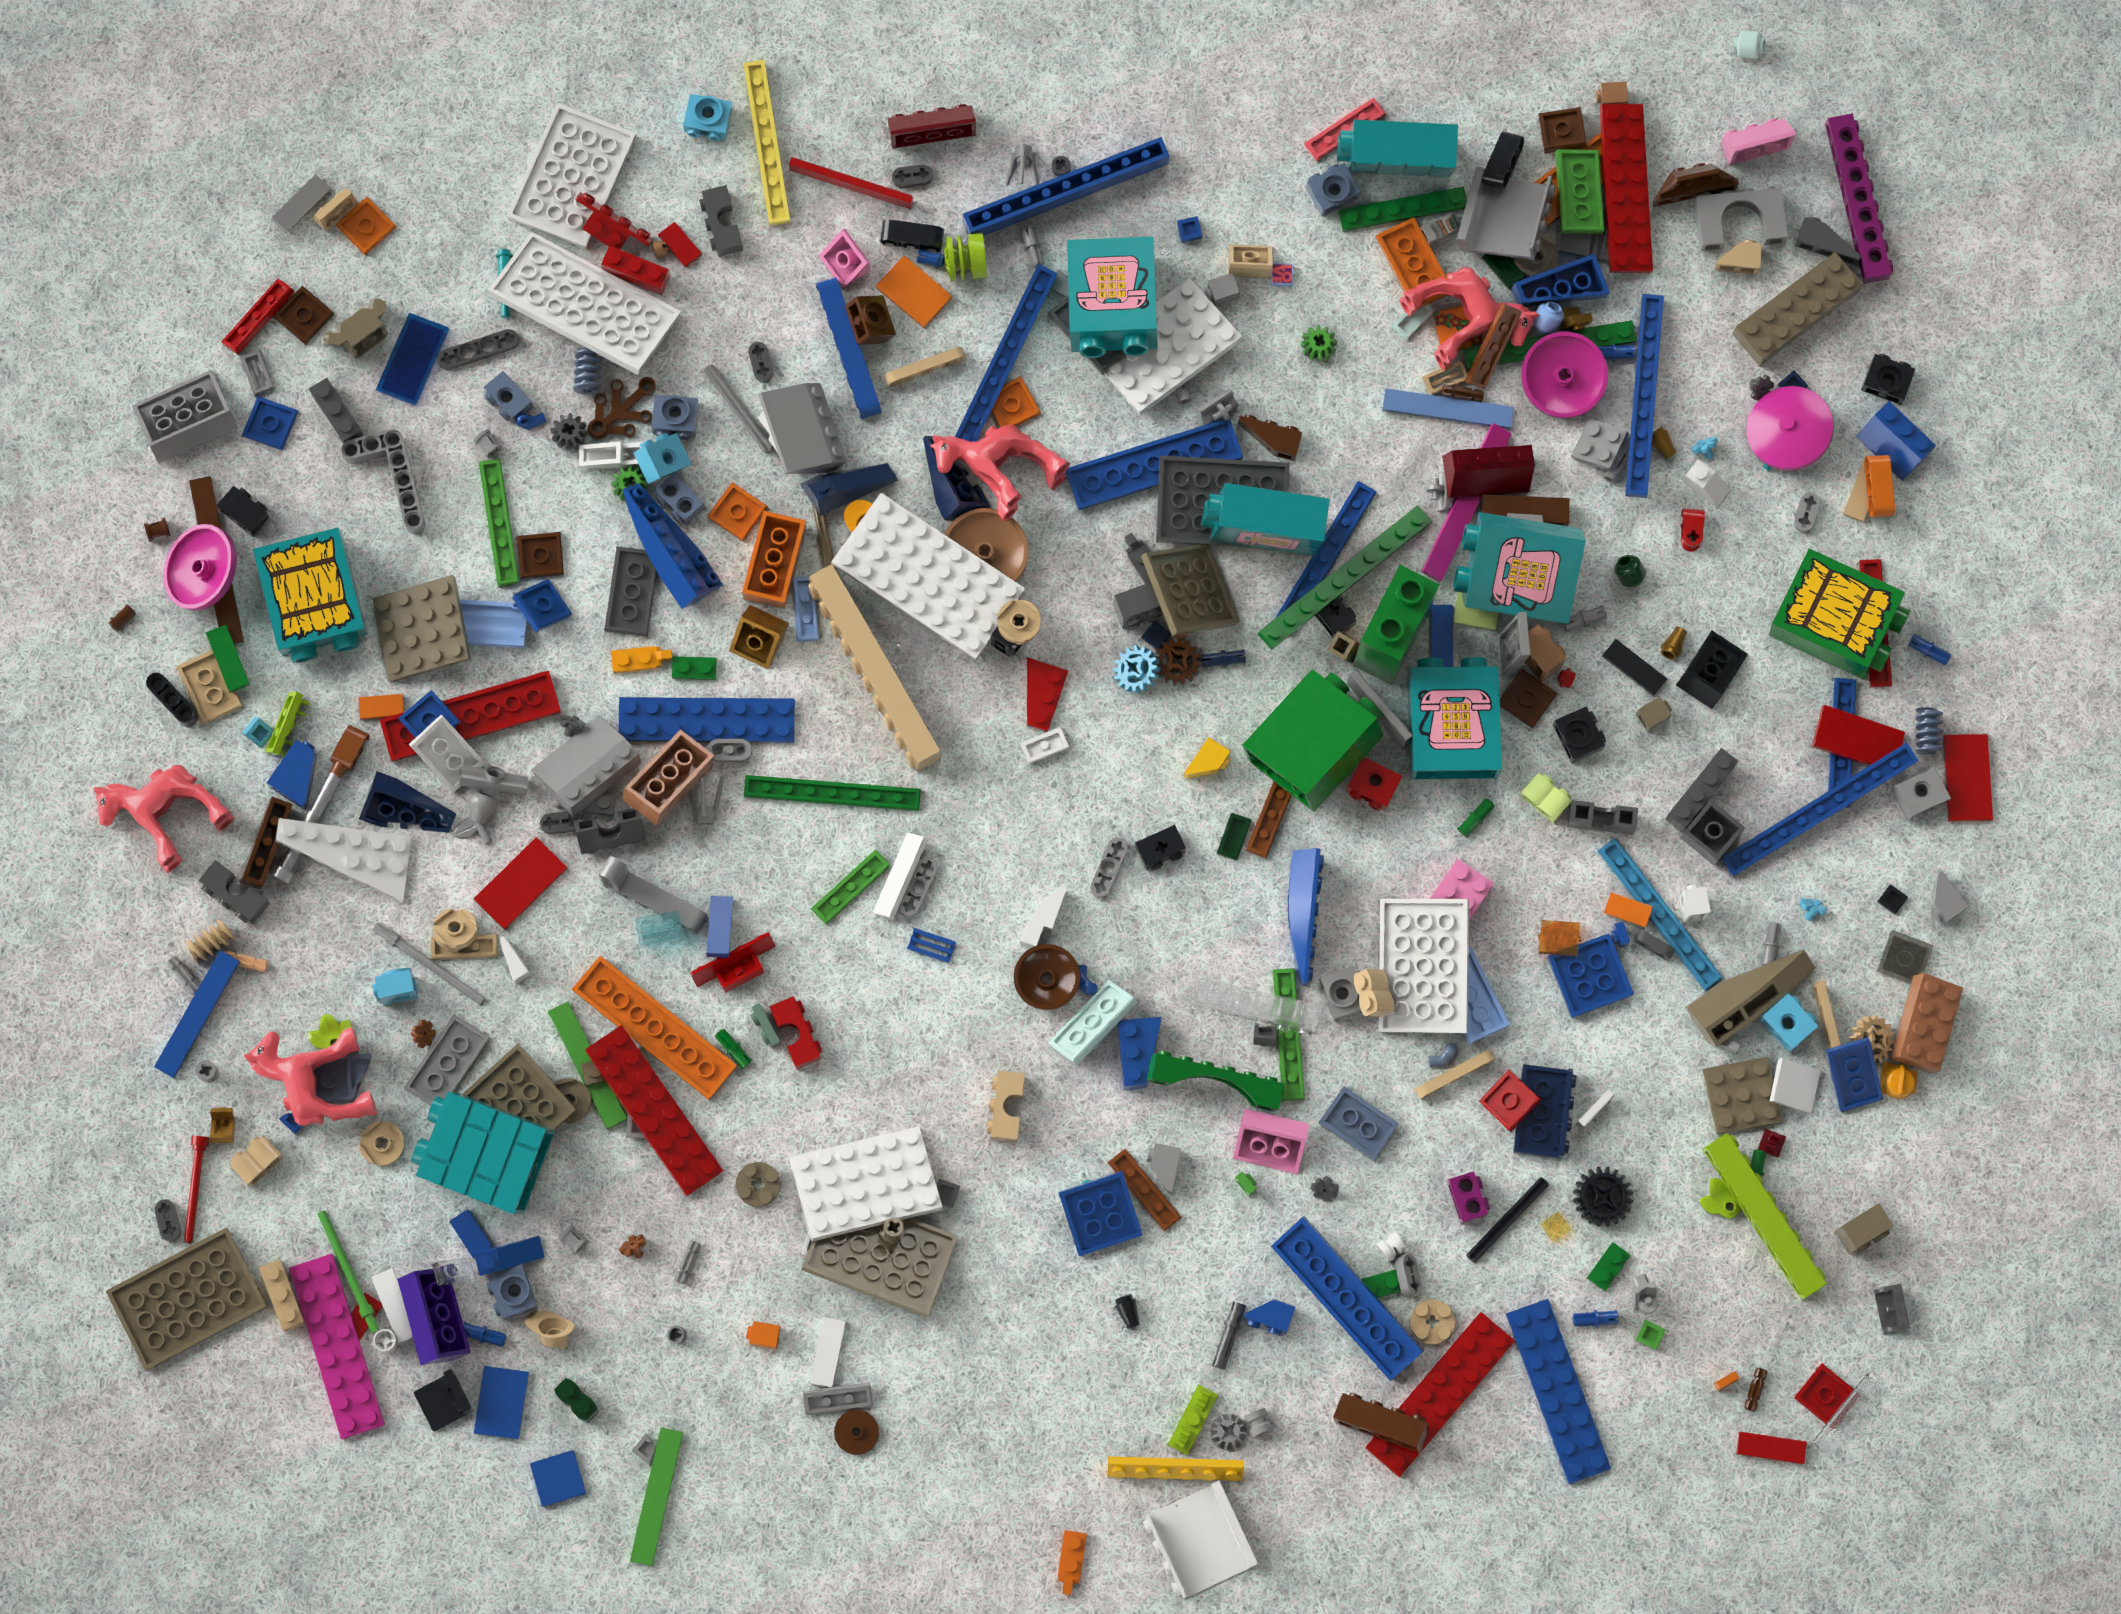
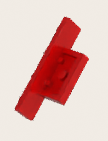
M579 192L575 198L576 201L593 211L582 229L604 244L621 249L629 235L646 246H649L653 238L650 237L648 231L643 228L638 229L634 227L628 218L617 216L613 213L614 210L605 204L600 205L589 193L585 192L583 194Z
M767 932L730 951L729 958L717 957L715 960L699 966L690 972L695 985L699 987L717 977L726 993L765 973L757 956L774 948V941L770 933Z

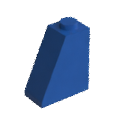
M296 739L266 783L271 789L306 810L309 803L317 754L314 751L315 747L305 740L301 743Z

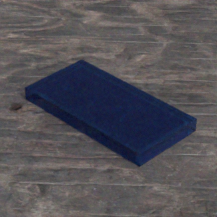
M409 313L375 390L417 406L437 356L448 335L449 327Z

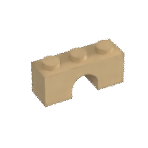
M998 1071V1076H993L992 1090H996L995 1099L991 1098L989 1111L994 1113L993 1121L988 1120L987 1134H991V1140L1018 1142L1020 1117L1009 1116L1004 1111V1104L1010 1098L1023 1097L1025 1073Z
M278 1259L259 1267L282 1330L289 1332L306 1325L301 1307L293 1293L284 1262Z

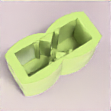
M1538 773L1524 788L1520 796L1554 824L1570 806L1572 801L1569 798L1571 796L1564 789L1554 787L1552 785L1554 781L1546 774L1542 776Z

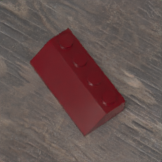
M960 104L951 109L940 107L931 112L916 111L911 115L895 114L891 118H887L892 149L976 136V119L972 105Z
M1532 445L1451 450L1442 456L1448 498L1530 492L1535 468Z

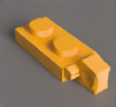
M660 646L611 651L613 673L657 669V667H662L663 661L673 660L672 650H660Z

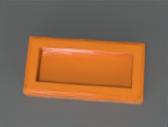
M403 694L359 697L360 720L386 718L404 712Z
M1611 892L1604 913L1647 927L1653 906Z

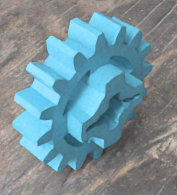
M1134 645L1133 650L1127 647L1126 654L1119 653L1121 660H1115L1118 667L1113 668V671L1118 673V675L1114 679L1120 681L1118 685L1130 693L1133 690V692L1139 694L1140 688L1146 692L1147 685L1153 687L1154 683L1152 680L1159 679L1155 673L1161 670V668L1156 666L1160 661L1154 657V652L1149 651L1144 646L1140 648Z

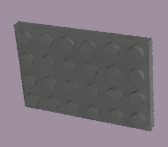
M1160 455L1156 543L1257 548L1210 541L1212 528L1201 526L1205 501H1208L1210 493L1219 494L1225 483L1289 492L1290 463Z

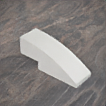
M610 442L579 445V466L599 469L628 468V466L640 468L633 452L641 448L639 444L643 442L629 444Z
M1062 886L1054 892L1033 914L1020 938L1021 945L1029 948L1037 946L1043 930L1053 931L1067 892L1066 887Z
M391 1268L372 1276V1281L398 1343L412 1338L400 1287L393 1269Z

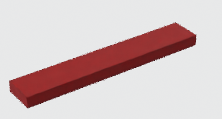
M794 157L790 159L789 171L907 209L912 208V195Z
M1881 559L1859 560L1860 572L1883 582ZM1888 632L1882 643L1886 646H1889ZM1890 655L1881 672L1870 667V688L1892 687Z

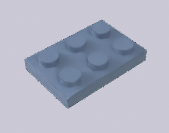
M1343 1086L1318 1123L1372 1161L1375 1160L1399 1125V1123L1345 1086Z

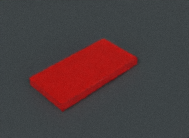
M1823 705L1811 747L1870 766L1902 746L1905 731Z
M1988 734L1943 735L1946 790L1951 797L1947 802L1948 822L1992 821L1993 810Z
M536 837L473 900L506 930L568 868Z

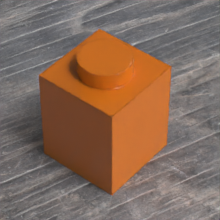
M753 1321V1325L748 1326L746 1339L750 1340L749 1344L751 1346L777 1350L781 1327L780 1325Z

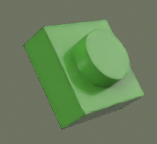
M1242 1171L1235 1176V1181L1248 1197L1256 1191L1254 1186L1256 1182L1249 1173L1245 1175Z
M1644 1320L1635 1341L1656 1350L1666 1329Z

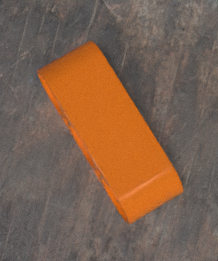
M1889 455L1866 456L1864 469L1870 517H1892L1895 513V501Z

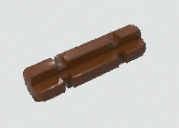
M1444 384L1441 391L1444 397L1451 398L1453 396L1456 399L1469 401L1473 399L1476 402H1482L1484 397L1483 390H1472V388L1461 386L1452 387L1449 384Z
M1762 1368L1755 1369L1753 1375L1755 1378L1751 1382L1747 1395L1749 1398L1745 1402L1744 1409L1751 1412L1756 1411L1758 1406L1757 1400H1760L1764 1387L1763 1380H1766L1768 1373L1767 1370Z

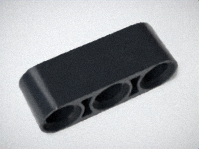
M1501 132L1484 170L1483 184L1501 189L1506 188L1523 149L1524 136Z
M887 219L883 220L880 243L883 245L890 243L894 244V246L905 248L912 246L915 249L927 251L928 249H934L936 252H940L944 228L935 225Z
M161 673L150 674L147 677L146 685L151 693L181 725L185 727L195 725L198 720V714L193 706ZM158 680L163 681L160 688H153L154 682ZM177 696V701L174 704H167L169 697ZM186 711L192 712V716L188 720L182 719L183 713Z

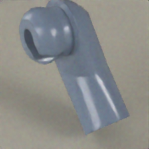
M1448 1043L1445 1045V1050L1441 1056H1429V1067L1451 1065L1458 1055L1456 1045Z

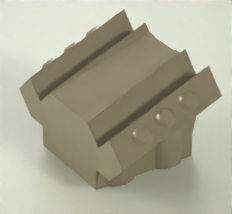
M373 299L369 300L368 309L357 308V312L344 322L336 323L335 333L325 332L323 344L345 346L353 358L358 359L384 340L389 334L385 329L386 325L380 319L385 312L386 301Z

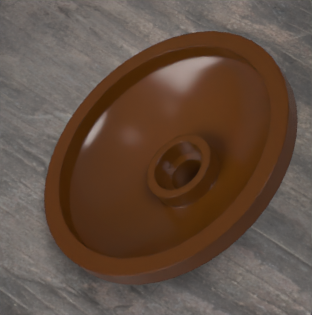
M1041 944L1034 946L1023 953L1016 963L1014 969L1016 991L1020 998L1033 1008L1039 1010L1058 1009L1070 1002L1079 988L1080 970L1076 960L1067 950L1057 945ZM1049 976L1051 978L1050 983H1044L1043 977Z

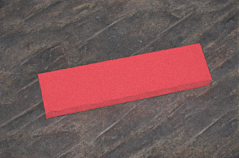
M1372 98L1304 143V145L1317 162L1337 149L1340 131H1349L1354 120L1379 121L1386 116V113L1376 99Z

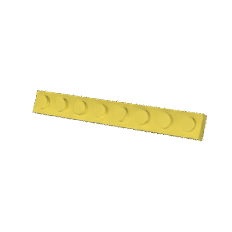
M765 61L744 62L769 226L790 223Z

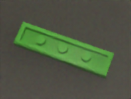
M875 849L817 902L811 910L827 925L891 865Z

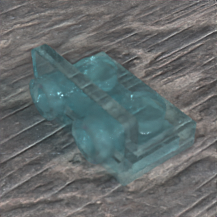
M677 910L635 919L640 946L684 937Z

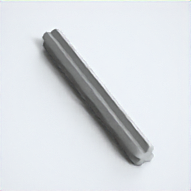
M713 364L707 366L704 372L761 450L765 454L770 452L774 447L768 441L764 432Z

